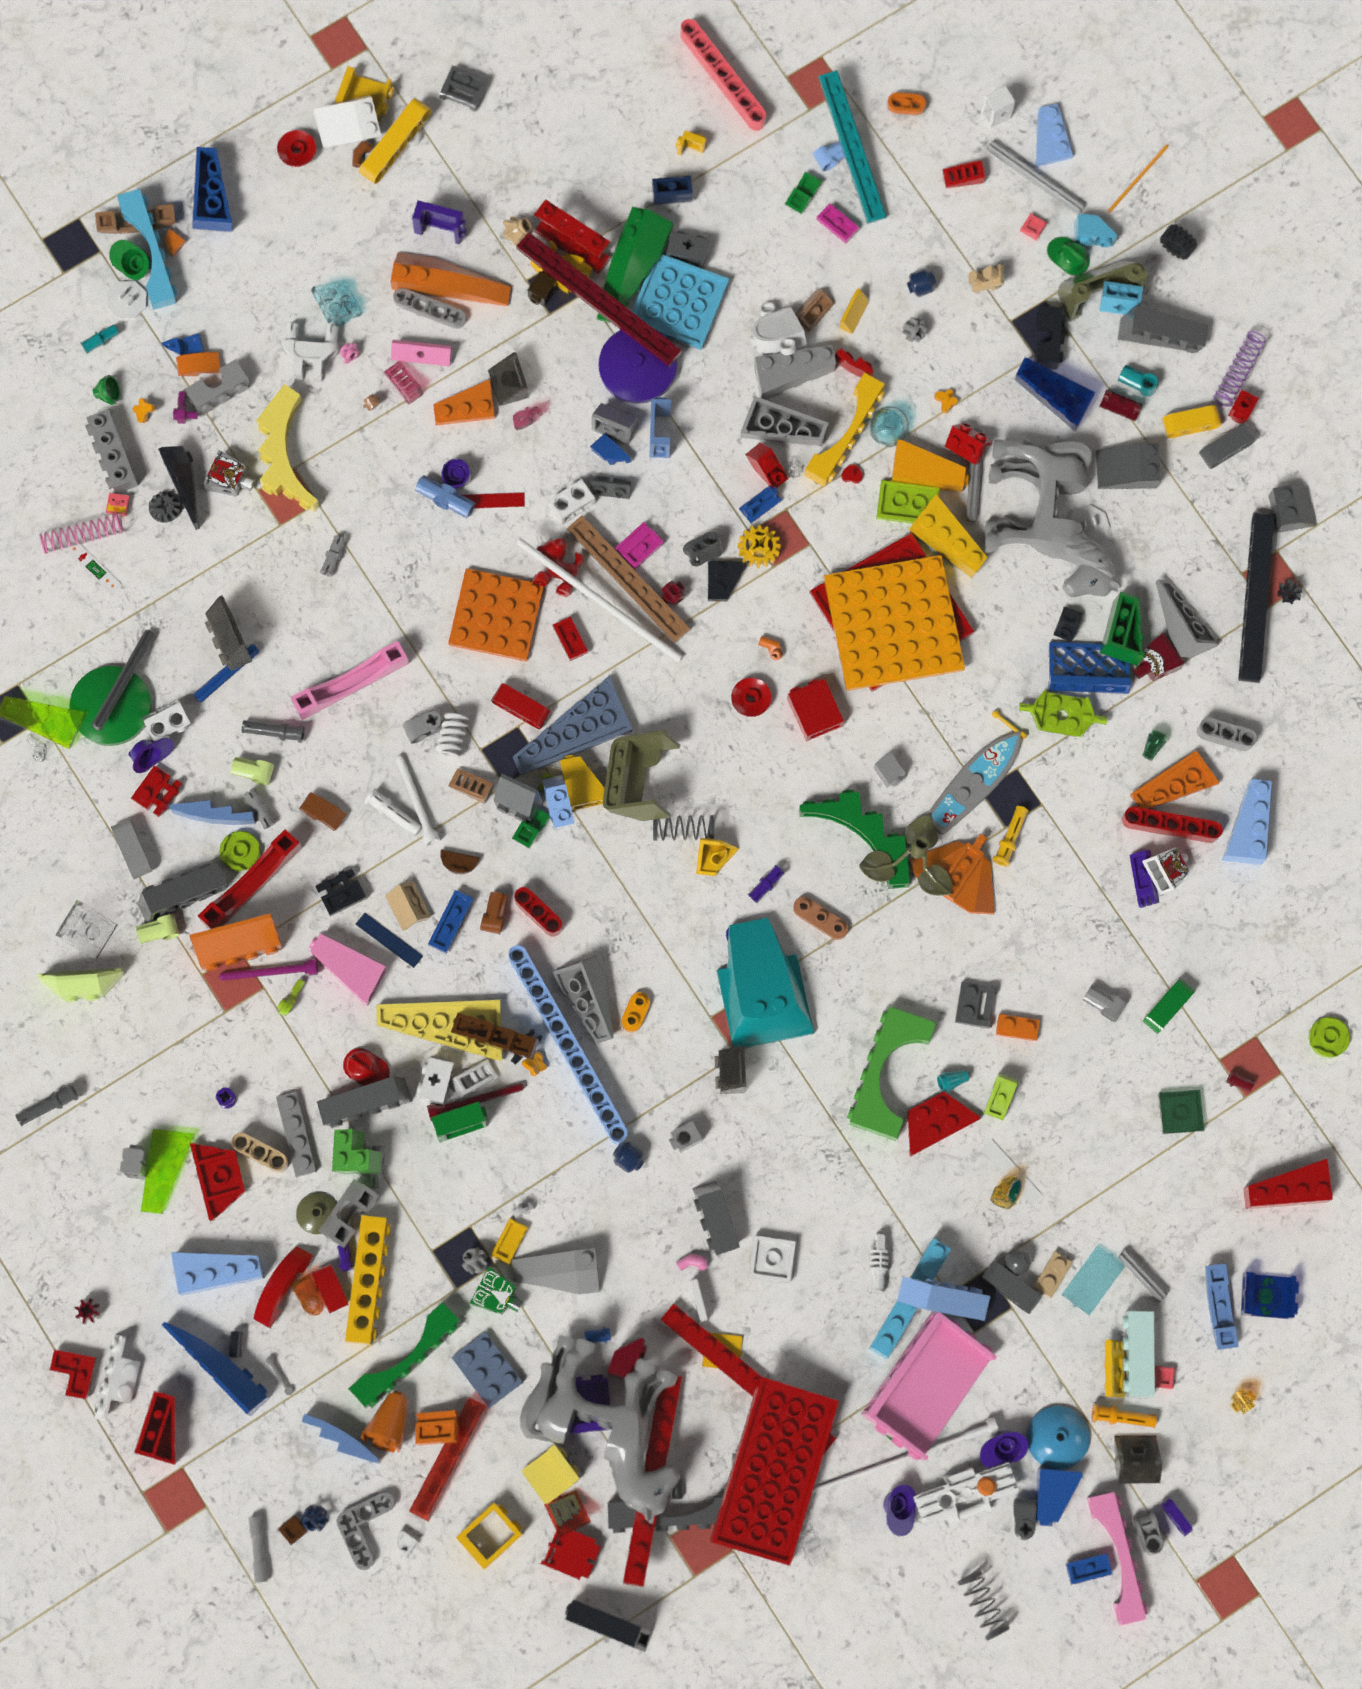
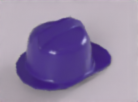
M162 738L155 742L144 739L136 743L128 753L133 761V770L136 773H144L165 759L173 751L174 741L170 738Z
M1009 1430L1001 1431L982 1446L980 1460L987 1468H994L1008 1462L1009 1464L1017 1462L1027 1454L1028 1441L1021 1433Z
M906 1484L895 1487L885 1496L883 1501L888 1528L897 1536L909 1534L915 1522L916 1503L913 1496H916V1493L911 1486Z

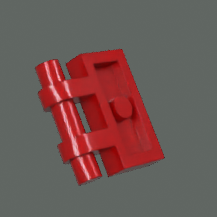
M154 765L132 795L131 800L148 811L152 805H155L156 808L153 814L160 817L163 811L166 812L169 808L168 804L173 797L179 794L178 790L183 784L175 780L172 786L168 783L172 777ZM163 790L167 791L162 800L157 799Z

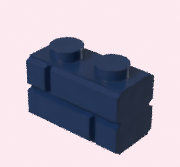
M691 175L652 179L653 204L692 202Z

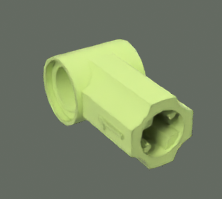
M235 756L231 766V774L251 779L253 782L261 785H269L274 765L262 760L252 761Z
M174 914L161 916L157 921L136 926L140 944L158 939H172L180 935Z

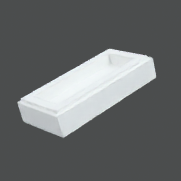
M697 1279L691 1280L689 1284L700 1323L707 1322L708 1315L699 1281Z

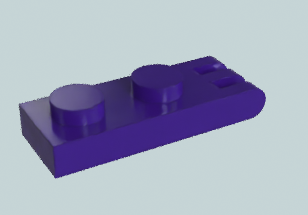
M1143 850L1129 855L1139 907L1144 908L1159 903L1158 890L1142 862L1151 857V851Z

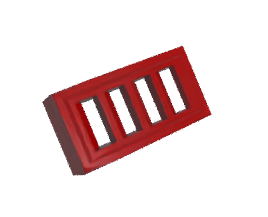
M982 160L942 170L946 189L982 184L985 180ZM974 170H977L978 175H974ZM966 171H969L970 177L968 178L966 176ZM959 172H961L962 179L960 180L958 177ZM953 173L954 181L951 182L950 174Z

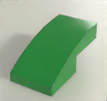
M805 172L796 188L794 187L785 205L802 214L820 188L822 181Z
M538 809L533 822L531 823L528 820L522 821L512 839L530 849L548 822L550 815Z

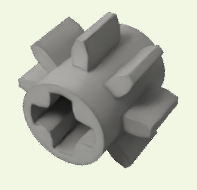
M911 317L910 320L904 323L902 333L907 335L906 340L919 342L925 337L927 326L923 325L924 320Z
M478 1247L476 1249H468L463 1254L462 1259L465 1262L462 1264V1267L471 1274L481 1273L487 1267L485 1259L488 1255Z

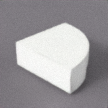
M526 1203L522 1207L515 1208L512 1213L517 1220L534 1210L531 1203Z
M401 1529L398 1534V1547L401 1554L407 1559L419 1540Z

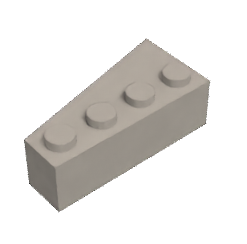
M826 345L796 350L791 355L776 353L755 357L754 369L760 398L767 400V398L773 395L777 396L785 390L793 387L796 388L809 380L812 381L834 372L836 361L833 346Z

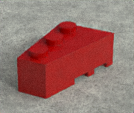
M153 1391L134 1453L175 1465L174 1396Z

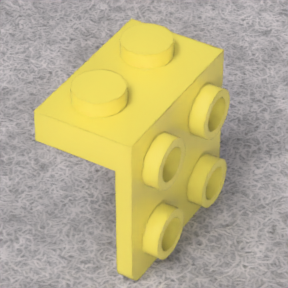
M555 1444L522 1470L525 1478L545 1504L550 1503L580 1480L578 1475L581 1473L574 1463L569 1465L565 1459L568 1455L561 1446L557 1448Z

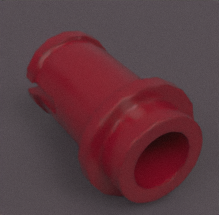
M1235 1071L1230 1072L1226 1083L1230 1087L1236 1086L1250 1093L1254 1080L1238 1075V1072Z

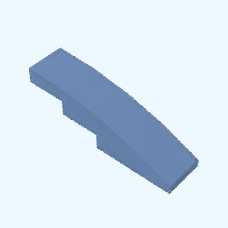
M210 800L169 805L173 814L196 821L225 825L255 824L253 812L234 814L232 806L213 808Z
M304 1414L302 1422L322 1428L319 1436L338 1442V1452L379 1464L380 1460L349 1434L323 1420Z

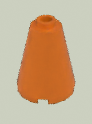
M394 1391V1393L387 1395L361 1434V1439L367 1443L369 1439L373 1442L372 1446L391 1453H394L395 1449L398 1453L400 1452L408 1407V1399L405 1398L406 1395L404 1393Z

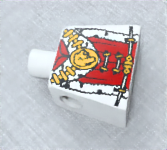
M1176 847L1142 861L1160 895L1175 890L1189 874V869L1186 865L1188 855L1185 852H1179Z

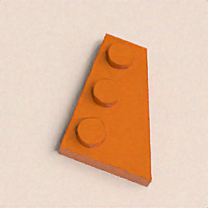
M490 379L433 404L436 426L495 419Z

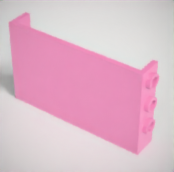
M935 1311L931 1312L861 1413V1415L876 1425L874 1428L876 1431L884 1436L885 1434L892 1438L891 1442L894 1445L907 1449L909 1451L907 1454L916 1461L928 1459L926 1453L988 1362L997 1358L992 1353L993 1349L984 1343L981 1345L976 1341L977 1337L969 1331H963L960 1328L961 1325L956 1320L948 1319L942 1313Z

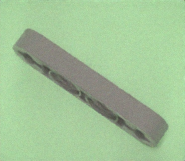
M399 288L394 292V303L399 308L455 329L465 325L466 317L461 309L406 288ZM404 294L406 299H403L402 302L399 301V297H402ZM417 301H424L426 303L425 308L417 309L415 307ZM435 308H442L444 310L443 315H434L433 311ZM459 315L461 320L454 322L453 317L456 318Z

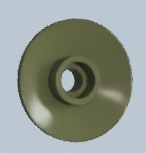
M312 1193L305 1196L298 1204L296 1210L298 1224L304 1231L310 1234H321L318 1231L336 1206L335 1202L331 1197L323 1193ZM315 1209L320 1210V1215L317 1217L313 1216Z

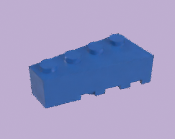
M197 147L192 229L232 232V220L217 149Z

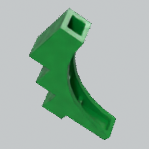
M852 789L844 790L842 793H839L838 801L836 802L835 799L823 800V803L805 801L799 805V817H816L843 825L859 835L873 851H883L891 858V863H894L906 852L905 836H900L898 833L888 834V837L884 836L882 814L870 811L862 815L860 792H854ZM906 856L899 864L892 867L895 875L891 880L886 881L888 889L909 887L910 879Z

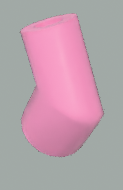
M694 1253L676 1262L681 1271L691 1265L696 1266L700 1271L708 1268L707 1259L702 1255Z

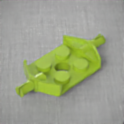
M1044 690L1034 704L1019 703V711L1030 712L1039 731L1081 738L1094 723L1107 724L1108 717L1094 714L1089 697L1087 696L1086 698L1049 693ZM1065 711L1068 716L1067 719L1060 720L1057 717V712Z

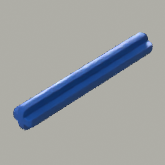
M250 644L194 693V697L199 702H203L259 653L256 645Z

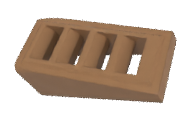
M457 768L448 787L485 804L494 785L483 778ZM461 775L463 776V779L460 785L458 786L456 785V782L458 781ZM467 779H470L471 781L467 788H463ZM474 782H476L478 784L473 792L471 791V788ZM482 785L484 786V789L480 795L478 794V791Z

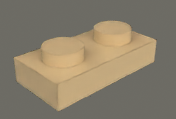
M1054 1251L1033 1288L1052 1298L1073 1262Z

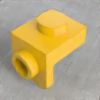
M685 130L683 135H679L676 141L677 154L681 155L685 146L703 153L706 148V138L699 133H691Z

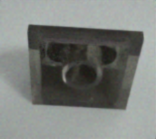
M744 1046L718 1050V1056H714L715 1068H719V1076H715L716 1089H720V1094L745 1093Z
M1114 1436L1115 1470L1118 1484L1160 1483L1162 1460L1157 1436Z

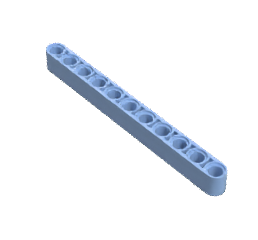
M520 945L513 946L508 953L509 961L612 1143L617 1145L622 1142L624 1143L627 1139V1129L527 951ZM515 952H521L524 956L521 960L516 961L512 958V955ZM530 969L534 974L531 978H525L522 976L523 971ZM535 987L543 989V993L540 996L533 995L532 990ZM545 1005H551L553 1011L546 1014L542 1011V1008ZM560 1022L564 1027L561 1031H554L552 1025ZM565 1040H570L574 1045L571 1049H565L562 1047V1043ZM581 1058L584 1063L581 1067H575L572 1064L573 1059ZM584 1076H591L594 1079L593 1083L585 1085L582 1082ZM600 1093L604 1099L600 1103H595L592 1100L593 1095ZM610 1111L614 1117L612 1120L606 1121L602 1118L603 1113ZM614 1130H622L624 1136L621 1139L614 1138L612 1135Z

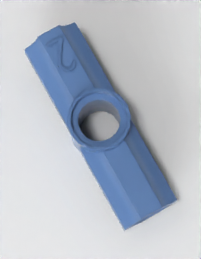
M423 475L415 487L416 492L433 500L434 504L444 510L450 509L465 518H468L473 512L475 502L458 494L450 485L440 484Z

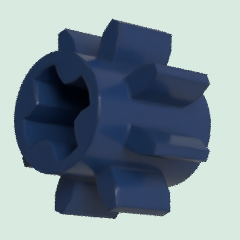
M309 1505L301 1515L304 1518L303 1525L309 1531L317 1529L321 1532L329 1521L326 1509L320 1505H316L314 1508L312 1505Z

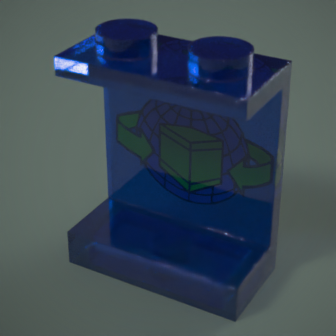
M1255 1272L1243 1273L1241 1315L1293 1319L1298 1314V1302H1295V1295L1299 1292V1282L1296 1281V1276L1281 1277L1255 1274Z

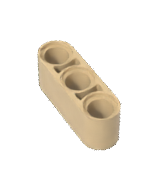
M237 1133L233 1136L232 1146L238 1153L277 1173H282L288 1168V1159L280 1151L245 1133ZM241 1138L247 1139V1145L244 1148L237 1147V1141ZM258 1148L265 1149V1155L261 1158L255 1157V1151ZM281 1157L284 1159L281 1167L273 1166V1161L276 1158Z

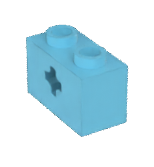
M1104 281L1099 311L1125 315L1135 305H1141L1143 287Z

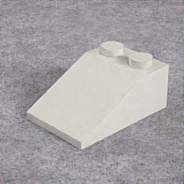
M371 95L314 109L323 148L381 136Z

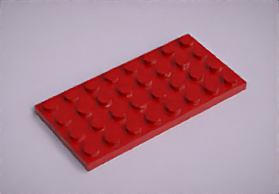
M759 1376L710 1538L711 1543L791 1566L839 1404L838 1400Z

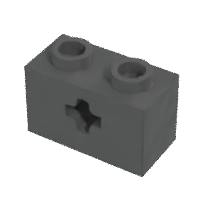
M672 231L666 256L699 268H705L710 239L701 235L691 236L683 231Z

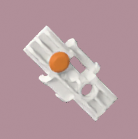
M1008 1462L975 1474L972 1467H969L964 1472L953 1476H944L943 1479L947 1485L913 1496L923 1525L952 1515L954 1522L957 1524L961 1519L984 1511H992L989 1501L1017 1492L1019 1489ZM947 1494L950 1496L951 1505L949 1507H944L941 1504L940 1499L943 1495ZM981 1496L983 1503L957 1511L956 1504Z

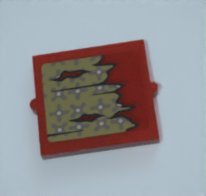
M576 1490L564 1496L559 1495L557 1499L544 1504L559 1537L571 1531L576 1532L578 1528L591 1523Z

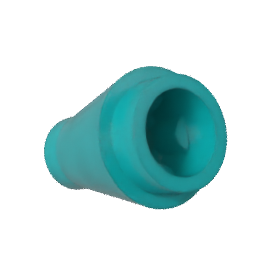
M966 1070L941 1072V1075L937 1076L940 1090H946L947 1092L969 1081V1075Z

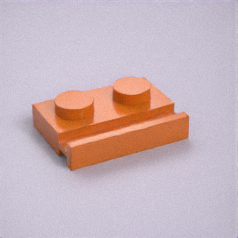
M450 1410L416 1413L415 1444L431 1445L458 1442L457 1415L459 1412Z

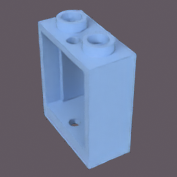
M562 775L543 779L545 797L554 828L574 824L569 796Z

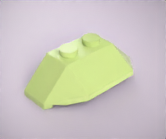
M121 968L38 973V978L67 1003L78 1002V999L85 998L86 1001H98L99 997H105L124 976V971Z

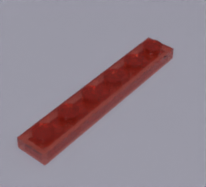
M470 1397L467 1399L457 1418L458 1442L444 1443L409 1510L410 1513L427 1522L430 1521L489 1408L488 1406Z

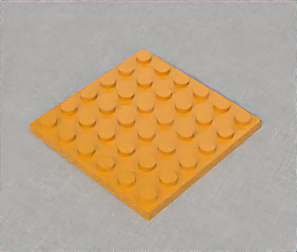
M941 555L824 575L823 578L846 691L965 671Z

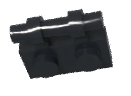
M352 868L345 872L342 870L338 872V875L330 879L321 880L322 883L315 886L318 893L324 890L328 893L322 896L321 899L330 917L367 899L358 879L351 883L348 880L355 876ZM343 882V887L333 891L332 886Z

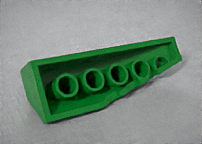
M632 206L616 245L603 288L604 291L625 307L628 306L631 296L640 289L639 285L644 278L647 279L649 276V270L654 263L657 264L660 260L673 229V222L649 209ZM598 313L597 319L599 321L611 323L605 317Z

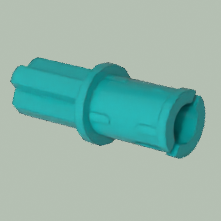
M111 325L99 333L95 332L93 336L80 343L85 352L89 353L100 345L104 346V342L116 336L119 331L115 325Z

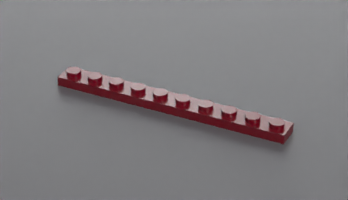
M530 232L518 243L516 249L666 366L670 367L681 354V349Z

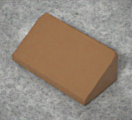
M823 289L815 290L795 315L801 326L811 331L835 303Z

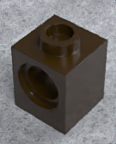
M539 271L527 289L529 300L536 305L540 304L545 307L557 288V281Z

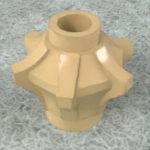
M512 216L510 220L503 221L505 226L503 235L505 239L511 240L514 246H517L526 234L532 231V224L527 218L517 219Z

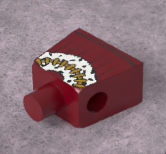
M1161 633L1143 650L1144 658L1141 660L1140 665L1133 669V673L1138 679L1148 675L1152 681L1179 671L1185 663L1165 635Z

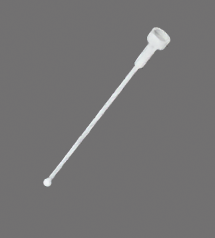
M994 1418L986 1420V1425L964 1432L962 1436L931 1446L927 1452L964 1439L967 1441L987 1433L994 1436L999 1433L997 1423ZM905 1455L813 1488L812 1495L819 1490L899 1463L911 1457Z

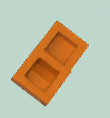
M218 352L193 353L176 357L178 376H198L199 373L220 372Z

